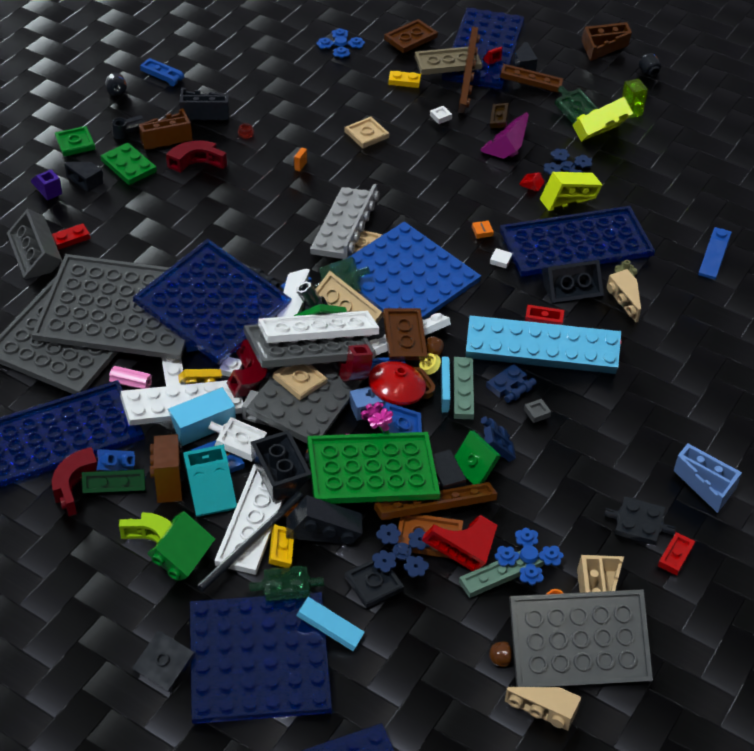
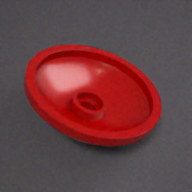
M387 361L379 363L372 368L368 378L371 390L379 398L396 405L414 404L423 397L426 390V383L422 375L415 368L403 362Z

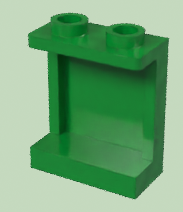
M185 511L174 517L170 522L172 525L157 545L147 553L156 565L164 568L168 575L177 581H181L190 575L215 540L210 533Z

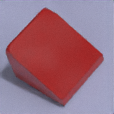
M502 47L488 51L483 60L488 65L501 61Z
M541 173L526 174L519 184L525 188L539 191L544 184Z

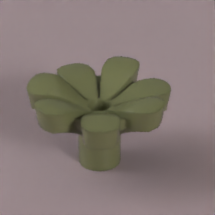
M624 260L621 265H616L614 269L615 273L626 269L633 276L638 273L629 260Z

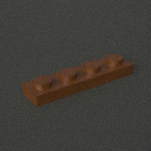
M503 64L500 78L559 93L563 78Z

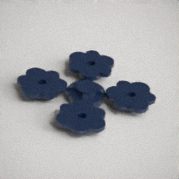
M555 149V151L551 152V156L554 157V160L564 162L561 165L554 162L550 164L545 163L544 172L549 175L552 172H561V170L563 172H582L581 170H576L575 165L581 168L591 167L592 159L586 155H581L580 157H575L573 163L566 161L570 157L566 149Z
M395 524L381 525L380 530L376 533V537L382 540L383 544L390 543L394 547L393 553L381 550L380 553H375L372 556L374 568L380 569L383 573H388L391 568L396 567L395 559L399 561L406 560L404 569L408 571L410 577L424 576L425 571L429 568V564L423 561L421 556L415 558L410 555L412 553L411 547L418 548V550L430 547V545L422 541L423 535L426 532L421 528H416L414 533H410L408 536L410 539L408 545L406 543H398V537L401 536V532L397 530Z

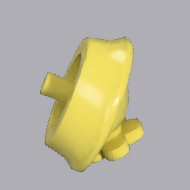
M430 353L427 354V358L420 360L419 363L420 368L427 375L434 374L441 365L440 357Z

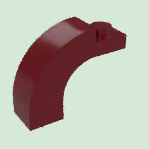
M209 141L185 142L175 146L166 154L167 167L180 173L189 165L197 162L209 163L222 169L227 166L226 152L216 149V143Z
M243 340L236 352L245 369L233 370L226 382L234 398L248 396L250 390L256 391L268 370L261 367L248 340Z
M367 344L348 346L347 361L336 362L340 369L339 376L343 381H358L368 378L371 371L373 354Z
M92 447L79 450L66 457L53 474L52 489L55 502L61 503L62 510L67 509L68 516L77 514L72 490L82 480V472L98 471Z

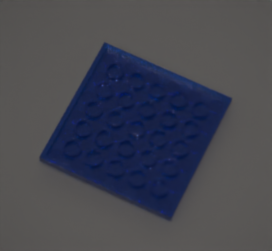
M208 238L133 296L134 303L218 365L240 348L243 340H247L244 334V325L258 324V319L274 318L292 300L288 295Z
M322 592L190 601L191 650L196 654L191 661L192 724L332 713L325 633L296 616L308 597L323 606Z

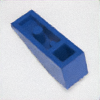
M714 227L698 275L716 280L729 244L731 231Z

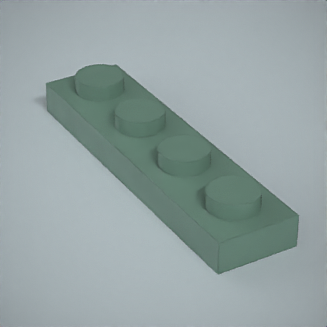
M454 357V419H474L473 358Z
M520 556L515 561L514 566L507 565L502 567L496 561L459 577V583L468 597L471 598L521 575L520 568H525L529 563L522 561ZM538 558L532 564L540 568L544 565V561Z

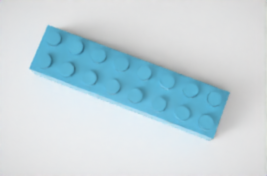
M470 316L465 357L616 374L619 366L621 331Z

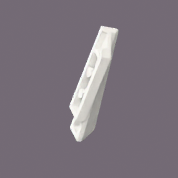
M309 269L288 274L277 317L294 316L302 312L305 304L297 293V287L303 282H308Z

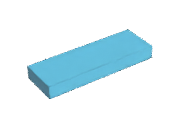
M442 357L441 361L442 412L450 410L449 357Z
M310 597L306 599L296 615L354 651L365 633Z

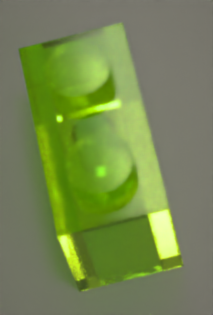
M640 79L625 81L622 97H625L633 112L629 118L643 115L648 89Z

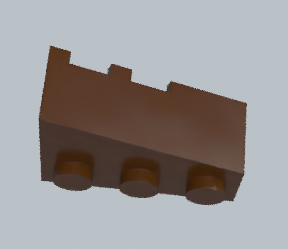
M627 22L588 26L584 28L581 41L589 60L592 61L627 47L632 31Z
M183 108L179 110V113L172 116L170 113L166 114L164 119L158 120L155 118L139 124L140 137L144 149L152 150L156 147L171 146L172 144L193 140L191 123Z
M178 434L154 436V444H150V476L155 478L157 503L182 501Z

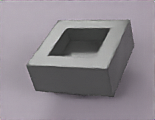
M542 399L525 404L524 411L533 423L551 417V411Z

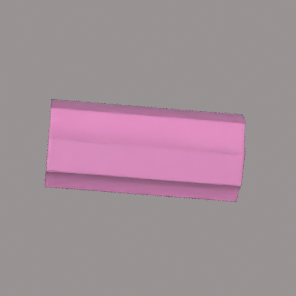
M114 366L109 374V381L111 383L135 389L150 388L152 382L151 374Z

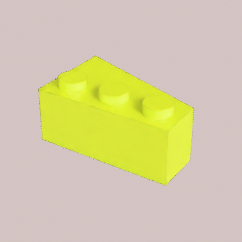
M622 97L600 109L591 111L587 115H580L572 126L582 142L618 127L633 112L625 97Z
M552 172L540 200L548 211H552L557 206L567 207L568 203H581L595 199L602 184L593 173Z

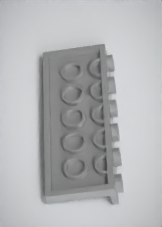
M373 184L370 191L351 189L349 187L341 188L310 248L311 254L346 259L354 252L355 243L359 241L360 233L364 231L366 221H369L370 212L374 210L375 202L379 200L380 193L377 191V184Z

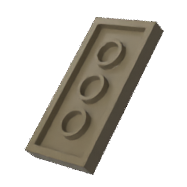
M468 47L415 52V59L421 75L465 71ZM477 53V56H474L476 60L475 69L472 70L482 69V62Z

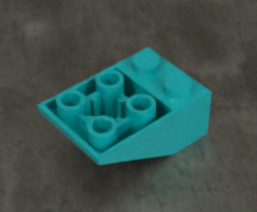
M224 444L183 452L196 517L236 509L237 503Z

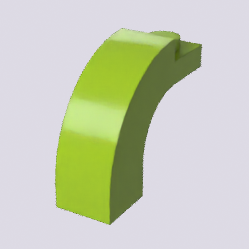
M142 512L141 519H120L119 530L121 539H149L158 543L172 524L168 519L160 515Z

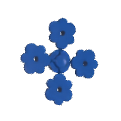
M339 28L332 31V37L335 38L334 42L330 41L329 38H320L316 43L320 49H329L334 44L339 46L337 49H334L333 55L344 58V56H350L349 49L342 46L348 44L352 48H362L365 41H362V38L354 37L347 42L348 31Z
M523 528V530L515 532L516 543L523 546L520 554L514 551L513 547L506 548L500 546L494 556L502 567L507 565L514 566L515 561L520 556L522 561L529 563L525 568H520V581L523 583L528 582L529 585H535L536 582H542L544 577L541 574L542 569L532 563L536 562L539 558L547 566L551 564L559 566L564 555L557 546H551L550 548L545 546L538 554V550L533 546L538 544V532L529 528Z

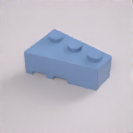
M687 444L679 453L674 467V472L717 513L736 490L742 472L690 444Z

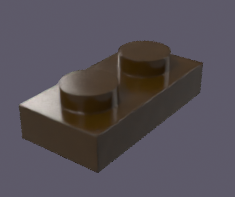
M509 103L493 104L490 119L491 129L507 127Z

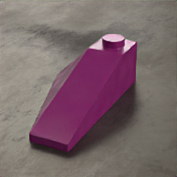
M526 112L514 119L503 131L495 135L493 142L492 140L488 141L480 150L483 153L503 159L508 156L511 158L518 154V149L522 146L529 114Z

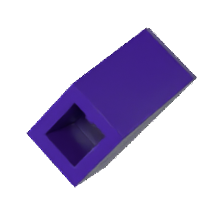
M52 169L31 179V183L46 200L62 194L60 178Z

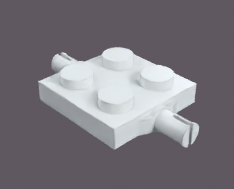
M232 417L223 426L211 421L208 428L219 433L215 446L224 444L225 451L251 462V441L264 438L267 434L263 430Z

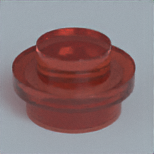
M245 123L239 126V136L249 138L254 134V129L250 124Z

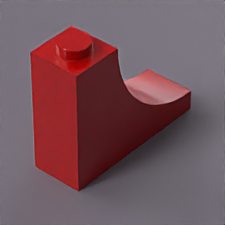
M479 515L472 521L468 529L460 531L447 530L434 524L424 533L422 541L471 571H475L487 562L497 524L482 515Z

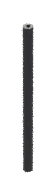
M300 491L295 493L197 585L198 589L203 592L291 510L304 497Z

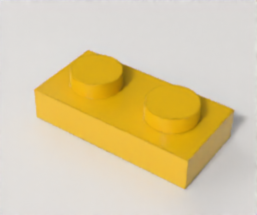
M390 71L388 85L419 88L421 74Z
M184 369L178 375L179 383L186 384L215 382L222 377L221 369Z
M274 524L272 528L269 564L289 569L292 564L294 539L286 538V527Z

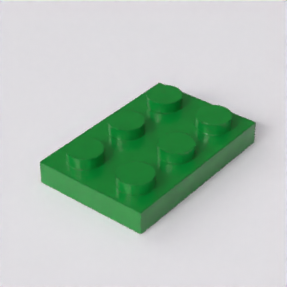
M125 143L100 155L101 161L128 185L157 172L156 166L129 143Z

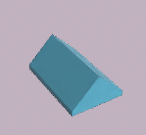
M223 387L168 408L181 446L215 433V431L208 429L211 421L223 426L229 421L230 417L236 419L235 405Z

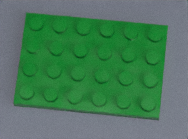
M428 432L307 436L314 498L332 504L434 500L440 498Z

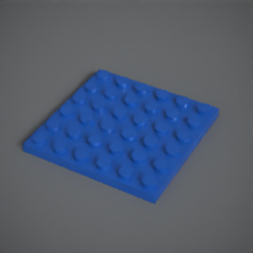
M405 221L330 268L331 272L382 312L384 308H421L422 320H425L481 281L480 274Z

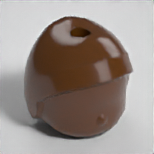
M428 337L426 340L427 354H436L440 357L444 349L443 341L437 337Z
M497 642L491 646L489 657L492 663L497 666L510 665L512 649L508 642Z

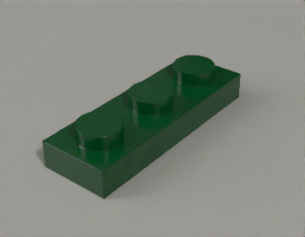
M145 469L82 472L83 493L146 490Z

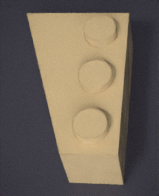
M581 555L577 568L580 593L615 591L624 556Z

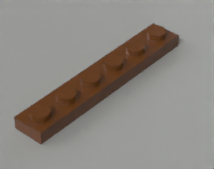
M472 27L458 113H464L465 108H469L470 98L467 97L471 95L472 91L470 82H473L474 72H472V69H475L476 65L474 56H477L478 47L475 46L479 44L480 34H477L478 27Z
M489 482L440 490V498L434 500L374 502V509L381 520H391L392 518L497 500V492Z

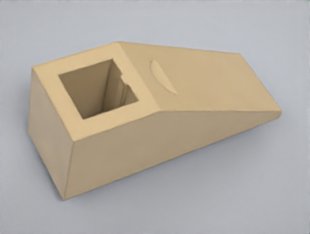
M628 269L609 275L607 283L608 292L615 297L627 314L635 322H638L641 304L637 279Z
M508 687L505 696V702L509 703L510 706L517 709L520 708L529 712L535 718L544 719L553 726L567 731L574 720L581 701L580 696L560 687Z

